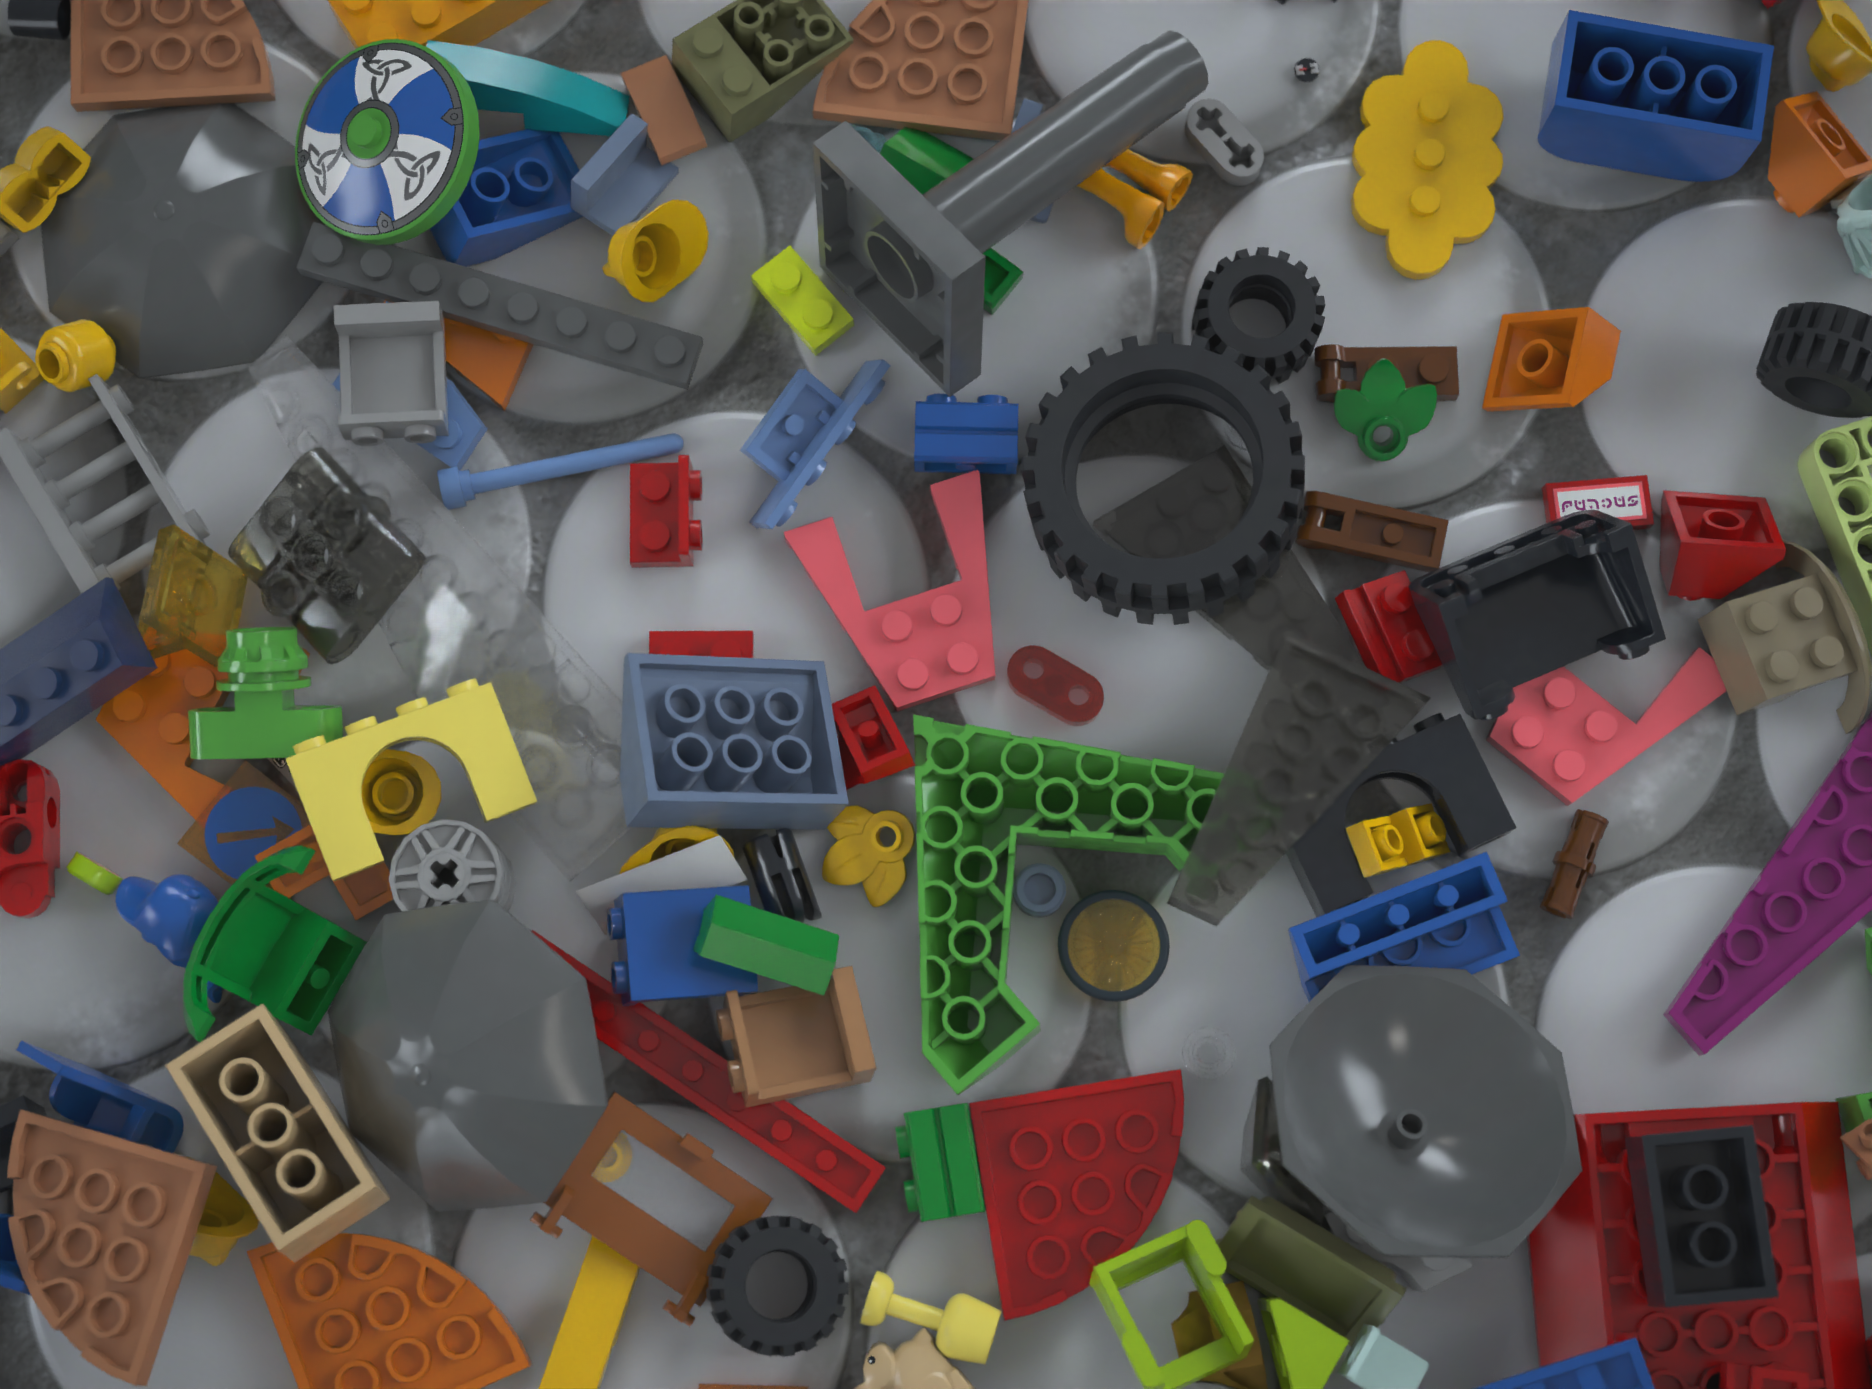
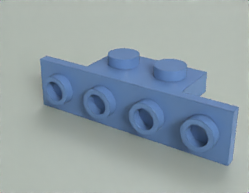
M884 359L865 361L840 397L806 369H798L740 449L742 453L778 481L749 521L750 524L758 529H773L775 525L777 527L782 526L792 516L797 507V502L794 499L804 485L810 486L820 477L827 465V462L823 460L834 444L840 445L851 434L856 425L853 417L863 404H870L882 391L885 385L882 377L890 368V364Z

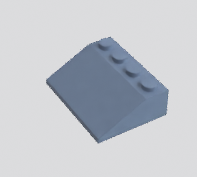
M627 653L624 657L620 759V783L626 827L679 828L698 826L702 828L723 829L786 828L825 830L848 806L849 802L824 661Z

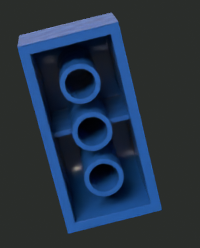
M1569 10L1551 47L1538 143L1545 151L1556 157L1583 164L1691 182L1715 181L1730 177L1741 169L1761 142L1774 45Z

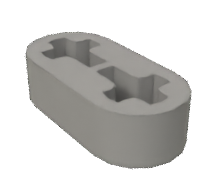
M1210 98L1201 99L1194 103L1188 111L1184 126L1185 136L1189 143L1228 184L1245 186L1254 182L1259 176L1264 160V152L1260 143L1220 101ZM1200 117L1206 121L1212 118L1218 120L1215 129L1218 136L1210 128H1206L1203 131L1198 129ZM1231 150L1239 157L1245 154L1250 156L1248 169L1242 164L1237 165L1235 168L1230 165L1233 156Z

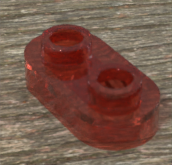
M1036 645L1020 648L1009 660L1007 667L1008 684L1012 691L1024 700L1072 726L1089 724L1100 714L1104 702V692L1099 681L1091 674L1046 648ZM1029 663H1037L1042 667L1043 674L1039 678L1032 679L1025 675L1023 668ZM1073 689H1082L1086 692L1088 700L1082 705H1076L1070 701L1068 694Z

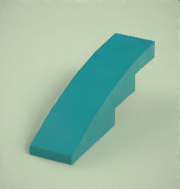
M427 40L426 47L448 59L464 76L473 93L477 110L523 114L524 129L611 136L628 117L630 108L629 95L583 75L534 59L491 49Z

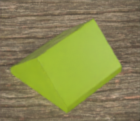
M1269 1296L1258 1298L1257 1303L1280 1389H1323L1349 1340L1282 1299Z

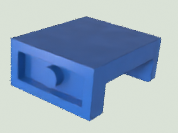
M749 885L622 893L614 900V908H608L607 932L609 940H617L618 961H613L611 964V984L613 993L621 994L622 1006H633L640 1002L725 996V992L737 990L738 997L759 992L757 974L702 957L693 950L701 928L704 908L715 895L751 906Z

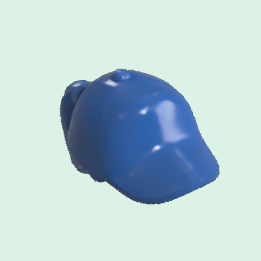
M185 874L172 875L163 879L160 883L136 876L125 878L119 885L115 899L120 916L141 932L144 941L154 944L172 964L186 968L193 946L207 918L218 904L217 898L203 883ZM208 981L207 997L212 1002L219 1003L222 999L224 988Z

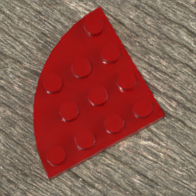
M1181 1069L969 1103L1004 1321L1031 1315L1053 1307L1090 1286L1089 1282L1095 1266L1130 1251L1145 1233L1159 1210L1172 1181V1174L1179 1153L1184 1126V1091Z

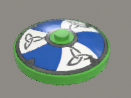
M401 39L371 42L351 51L337 61L320 79L308 98L296 135L295 165L297 177L303 196L315 215L332 230L351 239L374 245H390L407 241L424 233L438 223L452 209L464 191L472 174L479 147L478 110L473 93L464 76L448 59L419 43Z

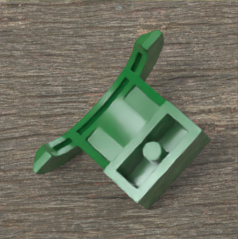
M300 845L287 847L254 864L225 892L207 918L193 946L183 981L184 1019L188 1032L197 1041L202 1042L216 1019L208 1007V981L251 1002L257 1007L263 1004L273 1017L311 1036L313 1035L367 943L335 923L266 886L270 881L288 873L302 875L316 852L315 850Z

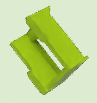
M1192 1220L1185 1226L1099 1264L1093 1269L1089 1284L1091 1288H1094L1144 1389L1184 1388L1245 1359L1255 1341L1221 1278L1227 1267L1226 1260L1208 1226L1201 1220ZM1183 1262L1222 1338L1158 1367L1143 1335L1139 1332L1119 1290Z

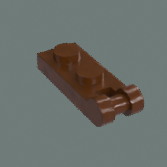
M1327 344L1314 349L1315 366L1320 367L1321 378L1320 381L1316 382V399L1318 401L1334 402L1335 393L1339 389L1359 391L1366 371L1381 358L1388 359L1399 370L1405 381L1406 389L1422 384H1433L1437 390V401H1456L1459 396L1457 346L1343 347L1337 344ZM1340 368H1353L1354 381L1341 379Z
M1307 491L1305 493L1304 510L1307 512L1304 525H1299L1297 529L1295 543L1310 549H1327L1424 572H1432L1439 569L1449 520L1321 491ZM1328 515L1342 517L1339 531L1324 528Z

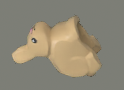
M922 1327L912 1339L902 1342L895 1350L885 1342L878 1341L874 1343L864 1360V1382L854 1388L975 1389L962 1371L953 1366L948 1358L944 1357L937 1350L936 1338L926 1327Z

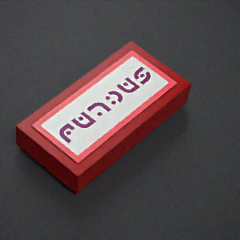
M1647 475L1545 483L1542 487L1546 523L1574 512L1598 510L1632 523L1633 530L1650 529L1654 525Z

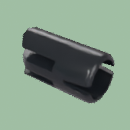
M790 829L776 830L777 835L769 837L767 833L760 835L743 845V852L765 911L801 923L804 922V916L809 921L822 917L794 835Z

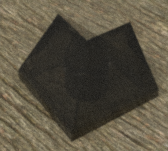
M1266 1076L1257 1082L1244 1125L1240 1170L1266 1197L1279 1201L1315 1224L1321 1225L1323 1220V1202L1282 1165L1273 1082Z

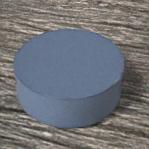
M1031 864L1022 869L1014 881V901L1023 913L1031 917L1042 918L1050 916L1061 907L1066 894L1064 878L1057 869L1048 864Z

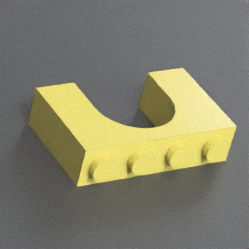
M476 678L447 688L446 691L449 698L429 705L426 697H422L396 707L398 717L378 724L375 716H371L345 726L347 736L326 743L324 735H320L293 746L296 755L285 759L333 882L384 863V858L363 806L362 785L365 774L376 757L396 744L407 741H425L436 744L450 752L459 761L466 773L485 823L536 804V796L491 682L479 686Z

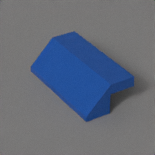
M1484 852L1289 928L1288 932L1301 985L1308 1002L1346 965L1466 969L1473 975L1520 956L1499 907L1508 900L1488 853Z

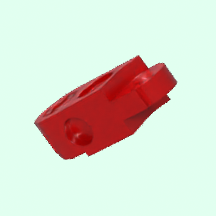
M18 759L0 766V905L13 916L30 919L43 913L50 904L51 898H55V869L60 868V788L58 780L49 769L32 760ZM24 785H27V800L20 801L18 793ZM29 829L32 838L28 849L23 853L16 854L14 850L16 837L22 831Z

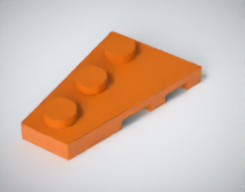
M444 318L446 363L505 411L534 344Z

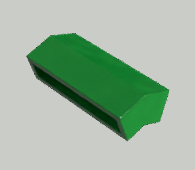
M715 895L704 908L701 928L693 950L702 957L825 995L836 964L839 935Z

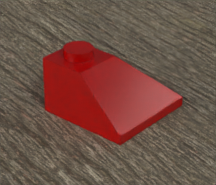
M1663 490L1661 498L1660 572L1669 596H1677L1688 601H1696L1701 598L1722 599L1784 559L1787 549L1766 498Z

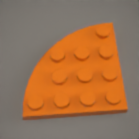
M339 1233L297 1262H293L279 1252L273 1242L246 1251L299 1389H481L533 1366L521 1339L506 1316L489 1296L467 1276L443 1260L419 1248L382 1237Z

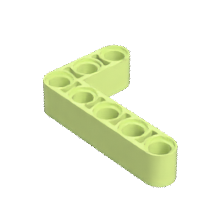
M1872 417L1820 434L1799 455L1797 466L1845 591L1858 615L1868 649L1872 656V563L1862 559L1857 548L1858 544H1862L1872 551V478L1870 475L1872 473V447L1867 437L1868 435L1872 436ZM1824 450L1831 453L1836 459L1837 468L1826 465L1820 458L1819 451ZM1839 497L1847 498L1852 502L1855 507V515L1847 514L1842 510L1839 505Z

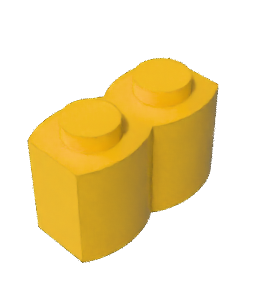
M49 126L33 132L20 146L14 164H10L0 170V218L23 233L38 227L52 212L56 204L57 195L67 192L80 182L88 170L91 157L64 132Z

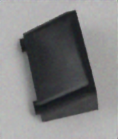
M1583 510L1565 515L1415 579L1408 586L1416 610L1465 713L1475 720H1490L1505 714L1508 711V705L1516 697L1513 687L1600 650L1608 654L1618 655L1619 659L1629 660L1645 655L1650 650L1649 646L1666 639L1632 523L1598 510Z

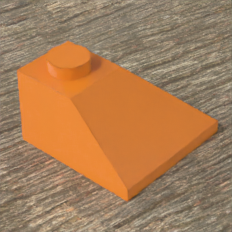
M1817 91L1783 99L1775 106L1768 180L1775 187L1773 191L1775 199L1787 212L1795 213L1798 218L1814 213L1856 181L1872 173V159Z
M1590 307L1502 314L1482 408L1487 412L1575 407L1611 379L1621 331Z

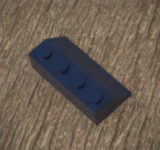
M104 578L0 649V766L24 758L158 668L112 578Z

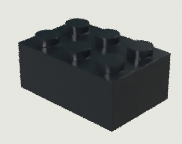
M1736 1126L1625 1138L1648 1306L1669 1308L1779 1297L1754 1126Z

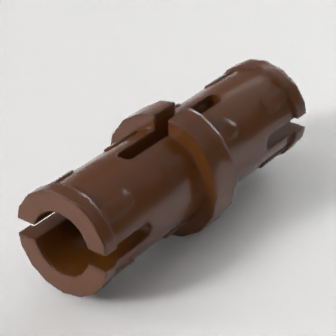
M1576 810L1562 851H1557L1552 862L1556 866L1549 887L1540 904L1541 909L1561 918L1573 919L1578 899L1587 877H1593L1596 870V865L1593 861L1606 827L1609 824L1606 818L1587 810Z

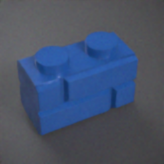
M943 393L928 395L926 401H916L914 472L969 473L979 470L980 474H1016L1019 404L1008 403V399L1001 395H983L977 398V403L957 402L956 396L952 395L949 397Z

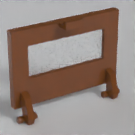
M613 1091L607 1100L608 1106L582 1149L549 1199L544 1202V1204L550 1207L545 1217L535 1211L530 1221L542 1231L557 1239L563 1229L556 1224L560 1217L564 1216L680 1293L682 1297L677 1305L668 1299L662 1309L670 1313L681 1323L683 1322L691 1326L695 1317L689 1313L694 1304L701 1307L707 1299L706 1288L709 1287V1277L706 1275L709 1264L712 1265L716 1256L714 1254L720 1243L725 1242L729 1237L728 1234L735 1228L747 1224L750 1220L761 1218L773 1198L711 1157L714 1150L689 1133H686L684 1137L680 1136Z

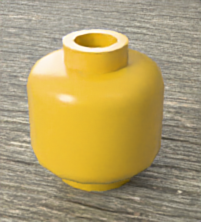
M81 319L53 327L44 332L39 340L35 354L36 366L41 376L47 382L61 391L74 392L92 386L88 379L96 374L104 382L109 379L115 367L116 347L112 338L102 327L93 321Z

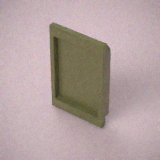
M1251 1196L1244 1207L1238 1210L1236 1218L1223 1236L1216 1241L1227 1263L1226 1272L1267 1297L1279 1298L1348 1339L1347 1345L1352 1347L1364 1324L1378 1328L1379 1325L1385 1322V1318L1404 1297L1407 1289L1395 1282L1397 1275L1392 1269L1271 1197H1263L1259 1200Z

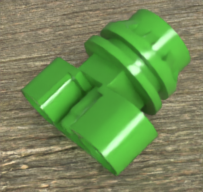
M253 627L226 630V648L217 660V668L219 672H227L228 679L217 680L216 690L234 692L235 707H208L188 710L191 759L288 758L296 755L293 746L305 740L324 735L326 743L343 737L342 706L295 705L294 689L311 686V677L299 675L300 669L308 668V656L298 644L296 627Z

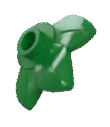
M1381 358L1366 371L1359 391L1354 389H1339L1336 391L1334 414L1343 429L1356 435L1357 443L1367 457L1377 461H1387L1402 453L1410 435L1425 429L1429 425L1437 404V390L1433 384H1422L1406 389L1405 381L1399 370L1388 359ZM1380 426H1387L1391 431L1390 437L1384 442L1373 440V433Z

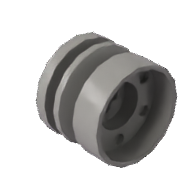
M441 819L419 826L402 840L392 857L389 874L393 899L401 911L492 899L508 912L513 904L516 880L511 861L500 847L483 831L464 821ZM444 868L452 872L454 871V875L459 879L455 886L450 887L447 884H443L444 881L439 874Z

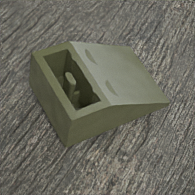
M735 0L672 39V67L675 74L730 143L773 116L814 79L827 64L845 51L853 43L854 39L823 0Z

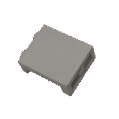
M418 301L334 305V325L339 335L341 414L338 415V427L344 440H352L353 444L360 446H374L383 443L385 438H404L405 441L410 443H429L435 441L436 436H448L445 327L440 302Z

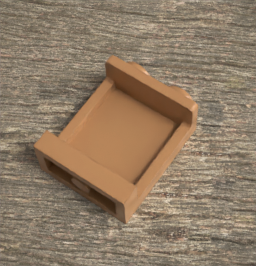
M852 966L833 970L825 995L796 986L739 997L737 990L725 992L723 1008L716 1010V1020L721 1041H731L735 1059L727 1061L731 1089L733 1093L742 1092L745 1108L871 1082L875 1073L876 1064Z

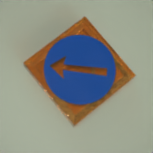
M245 760L177 844L229 884L233 885L247 869L258 863L254 857L255 855L310 825V821L301 802ZM270 882L266 884V886L273 889Z

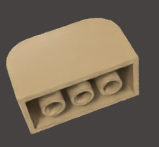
M263 1004L165 1065L277 1250L293 1262H297L391 1200L373 1166L309 1064L283 1026Z

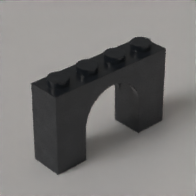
M1437 713L1413 725L1416 733L1398 741L1395 734L1385 736L1366 746L1369 754L1351 762L1348 755H1344L1319 767L1322 775L1303 783L1301 777L1297 776L1272 788L1274 797L1270 798V800L1284 814L1273 828L1316 917L1363 900L1373 893L1367 879L1363 876L1345 830V813L1348 802L1355 790L1369 782L1382 779L1400 780L1422 791L1433 803L1438 815L1442 819L1458 856H1462L1504 837L1517 828L1461 714L1445 720L1442 713Z

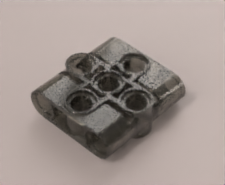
M322 447L306 452L293 464L233 540L228 550V555L232 561L261 591L262 603L266 610L274 616L285 617L293 627L297 628V631L315 651L331 665L346 659L359 647L420 572L426 561L425 554L391 519L390 508L386 502L378 496L368 495ZM357 509H358V511H359V522H358V524H357V526H356V523H355V513H356V511H357ZM293 514H294V516H295V524H294V527H292V516H293ZM326 548H327V551H328V561H327V563H325V559H324V555H325V550H326ZM359 583L361 584V589H362V593H361V598H360V599H358V595H357V589H358ZM295 588L297 589V600H296V601H295V598H294V590H295Z

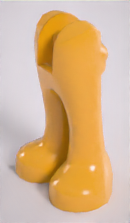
M1127 149L1104 167L1112 168L1127 176L1142 189L1148 191L1150 195L1110 175L1102 168L1077 186L1098 196L1117 209L1124 217L1125 239L1137 249H1142L1156 233L1161 223L1164 209L1170 212L1181 201L1191 183L1193 174L1192 171L1179 164L1156 163Z

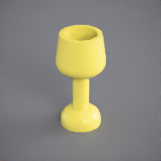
M876 1271L867 1295L860 1324L877 1326L884 1321L886 1315L893 1316L938 1331L936 1347L944 1357L986 1364L1002 1311L965 1293L952 1296L944 1310L894 1294V1282L891 1277L883 1272Z

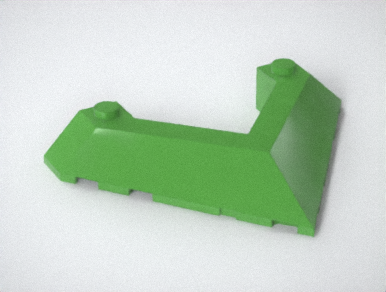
M913 714L922 1054L953 1091L960 1095L1000 1067L1040 1032L1039 1021L1006 984L1017 845L1165 855L1199 894H1202L1238 863L1281 820L1284 814L1257 784L1245 774L1228 771L1227 773L1198 769L1195 768V765L1153 758V760L1121 755V752L1035 736L1032 738L1011 735V732L969 724L961 726L934 721V718Z

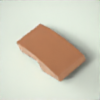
M667 55L620 73L625 88L640 118L648 123L647 137L661 165L708 147Z

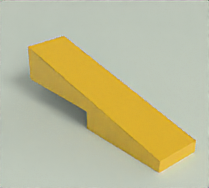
M592 1236L539 1389H600L612 1348L617 1343L640 1267L594 1236Z

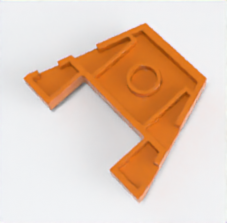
M145 628L141 636L158 668L103 704L95 720L205 828L206 821L213 807L224 796L235 790L190 768L194 759L190 758L188 710L222 707L230 692L216 690L217 680L228 679V673L219 672L217 668V660L226 648V637ZM302 648L309 658L310 653L306 649Z

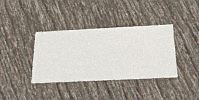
M721 835L577 890L576 893L603 933L608 934L607 910L608 908H614V900L622 893L727 887L748 879Z

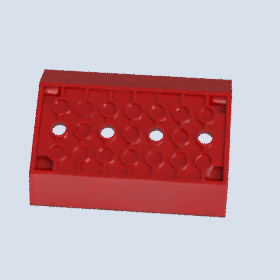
M1790 1102L1574 1114L1582 1171L1527 1236L1539 1367L1636 1337L1655 1389H1706L1708 1379L1713 1374L1720 1372L1721 1362L1809 1372L1808 1389H1872L1869 1362L1865 1350L1866 1335L1844 1147L1840 1139L1842 1130L1838 1102ZM1753 1125L1779 1297L1669 1308L1648 1306L1625 1138Z

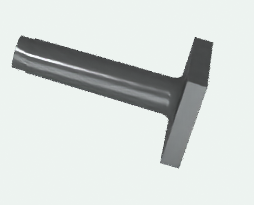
M1169 30L1149 44L1138 47L923 194L913 187L847 121H844L813 142L820 267L951 397L981 375L985 256L983 253L1179 113L1188 102L1204 92L1209 84L1204 60L1195 46L1179 32Z

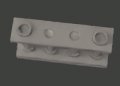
M98 374L92 376L88 380L100 400L34 440H31L29 437L21 440L7 427L0 431V458L81 594L106 577L112 578L117 589L120 590L119 583L186 543L203 560L212 555L203 540L211 535L208 528L195 509L188 512L184 509L127 415L135 409L118 384L110 388ZM110 418L113 419L125 439L124 443L60 481L56 482L54 479H51L47 482L39 469L41 465L46 463L44 460L46 456ZM137 459L151 483L82 524L80 521H76L72 524L64 508L70 505L69 499ZM163 502L176 523L174 527L109 566L105 563L96 564L89 550L96 547L94 541L157 503Z

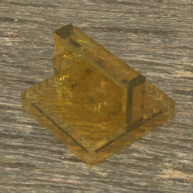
M174 524L158 530L140 612L138 630L153 659L187 649L217 667V660L226 648V630L238 629L249 574Z

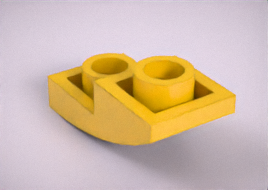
M1432 803L1405 808L1389 816L1364 820L1345 828L1364 878L1414 865L1450 852L1446 842L1445 825L1440 816L1435 813Z

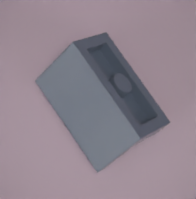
M632 113L571 179L570 208L612 236L620 227L637 221L676 177L679 168L671 162L661 165L656 153L646 147L648 123Z

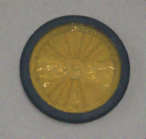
M1104 890L1086 896L1071 908L1065 916L1059 931L1058 955L1065 974L1079 990L1099 1000L1118 1002L1142 995L1159 980L1168 962L1170 950L1169 935L1162 917L1149 902L1127 891Z

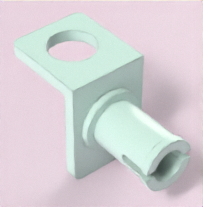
M1364 1324L1337 1373L1364 1389H1417L1429 1367L1428 1362L1380 1333L1381 1330Z

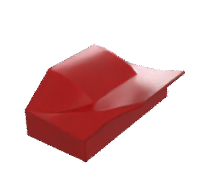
M875 685L832 704L846 790L915 766L911 753Z

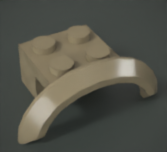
M1783 540L1787 550L1784 559L1775 564L1776 568H1792L1804 575V578L1727 601L1697 620L1737 716L1781 702L1802 690L1848 676L1845 700L1836 712L1845 733H1851L1861 724L1864 718L1872 681V667L1868 645L1861 623L1845 589L1832 571L1809 550L1795 542Z

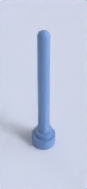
M671 433L473 474L470 473L469 469L460 471L458 466L437 470V476L444 507L446 510L466 507V501L475 500V494L676 454L682 450L684 441L680 435Z

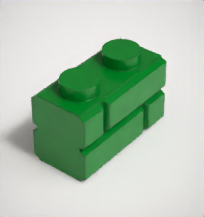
M968 1103L904 1113L905 1125L895 1126L900 1159L911 1157L914 1179L903 1180L908 1213L919 1211L920 1221L926 1222L985 1212Z

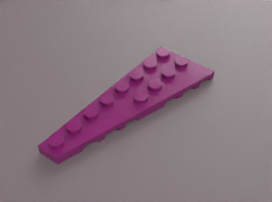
M1872 711L1663 1014L1699 1056L1705 1055L1872 910Z

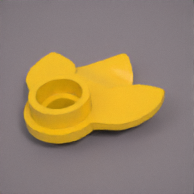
M859 805L847 806L827 826L832 836L838 841L830 847L824 857L822 878L824 881L835 885H855L862 882L870 904L873 907H879L893 899L906 881L907 873L904 858L913 849L915 829L910 819L901 812L884 810L874 814ZM886 826L892 828L896 834V840L890 847L885 846L880 840V832Z

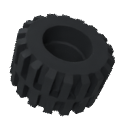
M1258 247L1256 254L1250 256L1247 248L1236 251L1233 262L1227 256L1217 262L1215 272L1210 270L1204 278L1195 304L1191 330H1195V335L1209 338L1211 352L1223 355L1226 347L1230 346L1242 353V367L1251 372L1256 365H1259L1270 375V382L1272 378H1275L1280 384L1289 380L1293 370L1298 373L1305 366L1308 356L1311 357L1324 325L1325 317L1322 316V313L1325 309L1324 296H1317L1320 288L1317 278L1315 276L1309 279L1305 277L1308 267L1299 260L1295 266L1288 262L1289 253L1280 250L1278 257L1268 255L1269 248ZM1246 299L1264 300L1279 310L1284 318L1286 329L1282 333L1270 338L1249 336L1234 324L1230 317L1229 308L1237 302Z
M1823 302L1788 304V307L1780 308L1775 315L1756 368L1757 378L1775 396L1795 407L1812 413L1838 418L1872 416V316L1850 307Z
M769 1216L753 1219L730 1232L725 1242L720 1243L714 1254L716 1256L712 1265L709 1264L706 1275L709 1277V1287L706 1288V1296L713 1310L711 1314L715 1322L724 1330L723 1333L743 1348L770 1357L794 1356L796 1352L802 1350L809 1351L816 1347V1342L822 1337L827 1338L835 1330L832 1325L837 1317L842 1318L846 1309L845 1306H842L844 1295H849V1282H845L844 1271L848 1269L845 1259L839 1257L836 1251L839 1247L833 1239L827 1238L822 1233L823 1230L815 1224L804 1222L801 1218L792 1216ZM772 1252H783L795 1257L802 1264L807 1276V1293L803 1303L792 1315L781 1319L767 1318L756 1312L750 1305L746 1295V1279L751 1266L757 1259Z

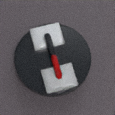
M1303 58L1296 63L1294 72L1299 80L1311 82L1318 77L1319 66L1313 59Z

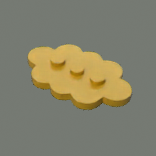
M1441 40L1425 41L1415 46L1406 58L1401 75L1383 76L1373 81L1366 89L1360 105V117L1366 129L1357 137L1351 154L1352 164L1357 173L1362 177L1357 182L1351 198L1352 214L1357 223L1368 232L1386 236V256L1392 268L1402 276L1414 280L1428 279L1438 274L1449 261L1454 244L1471 243L1481 238L1489 229L1496 211L1495 201L1489 189L1498 180L1503 167L1502 153L1493 141L1501 128L1504 118L1502 104L1496 94L1487 87L1468 83V64L1464 55L1451 43Z

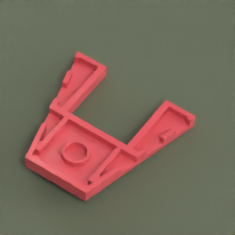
M979 470L930 485V493L960 581L867 611L863 609L833 517L784 532L786 543L793 550L805 568V572L824 597L835 618L858 649L862 659L896 711L995 680Z
M1698 647L1683 663L1636 723H1634L1563 666L1513 687L1516 697L1508 705V711L1495 718L1486 741L1565 805L1569 806L1727 690L1713 657Z

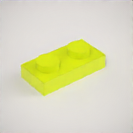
M790 245L751 275L752 283L815 356L854 326L853 317Z

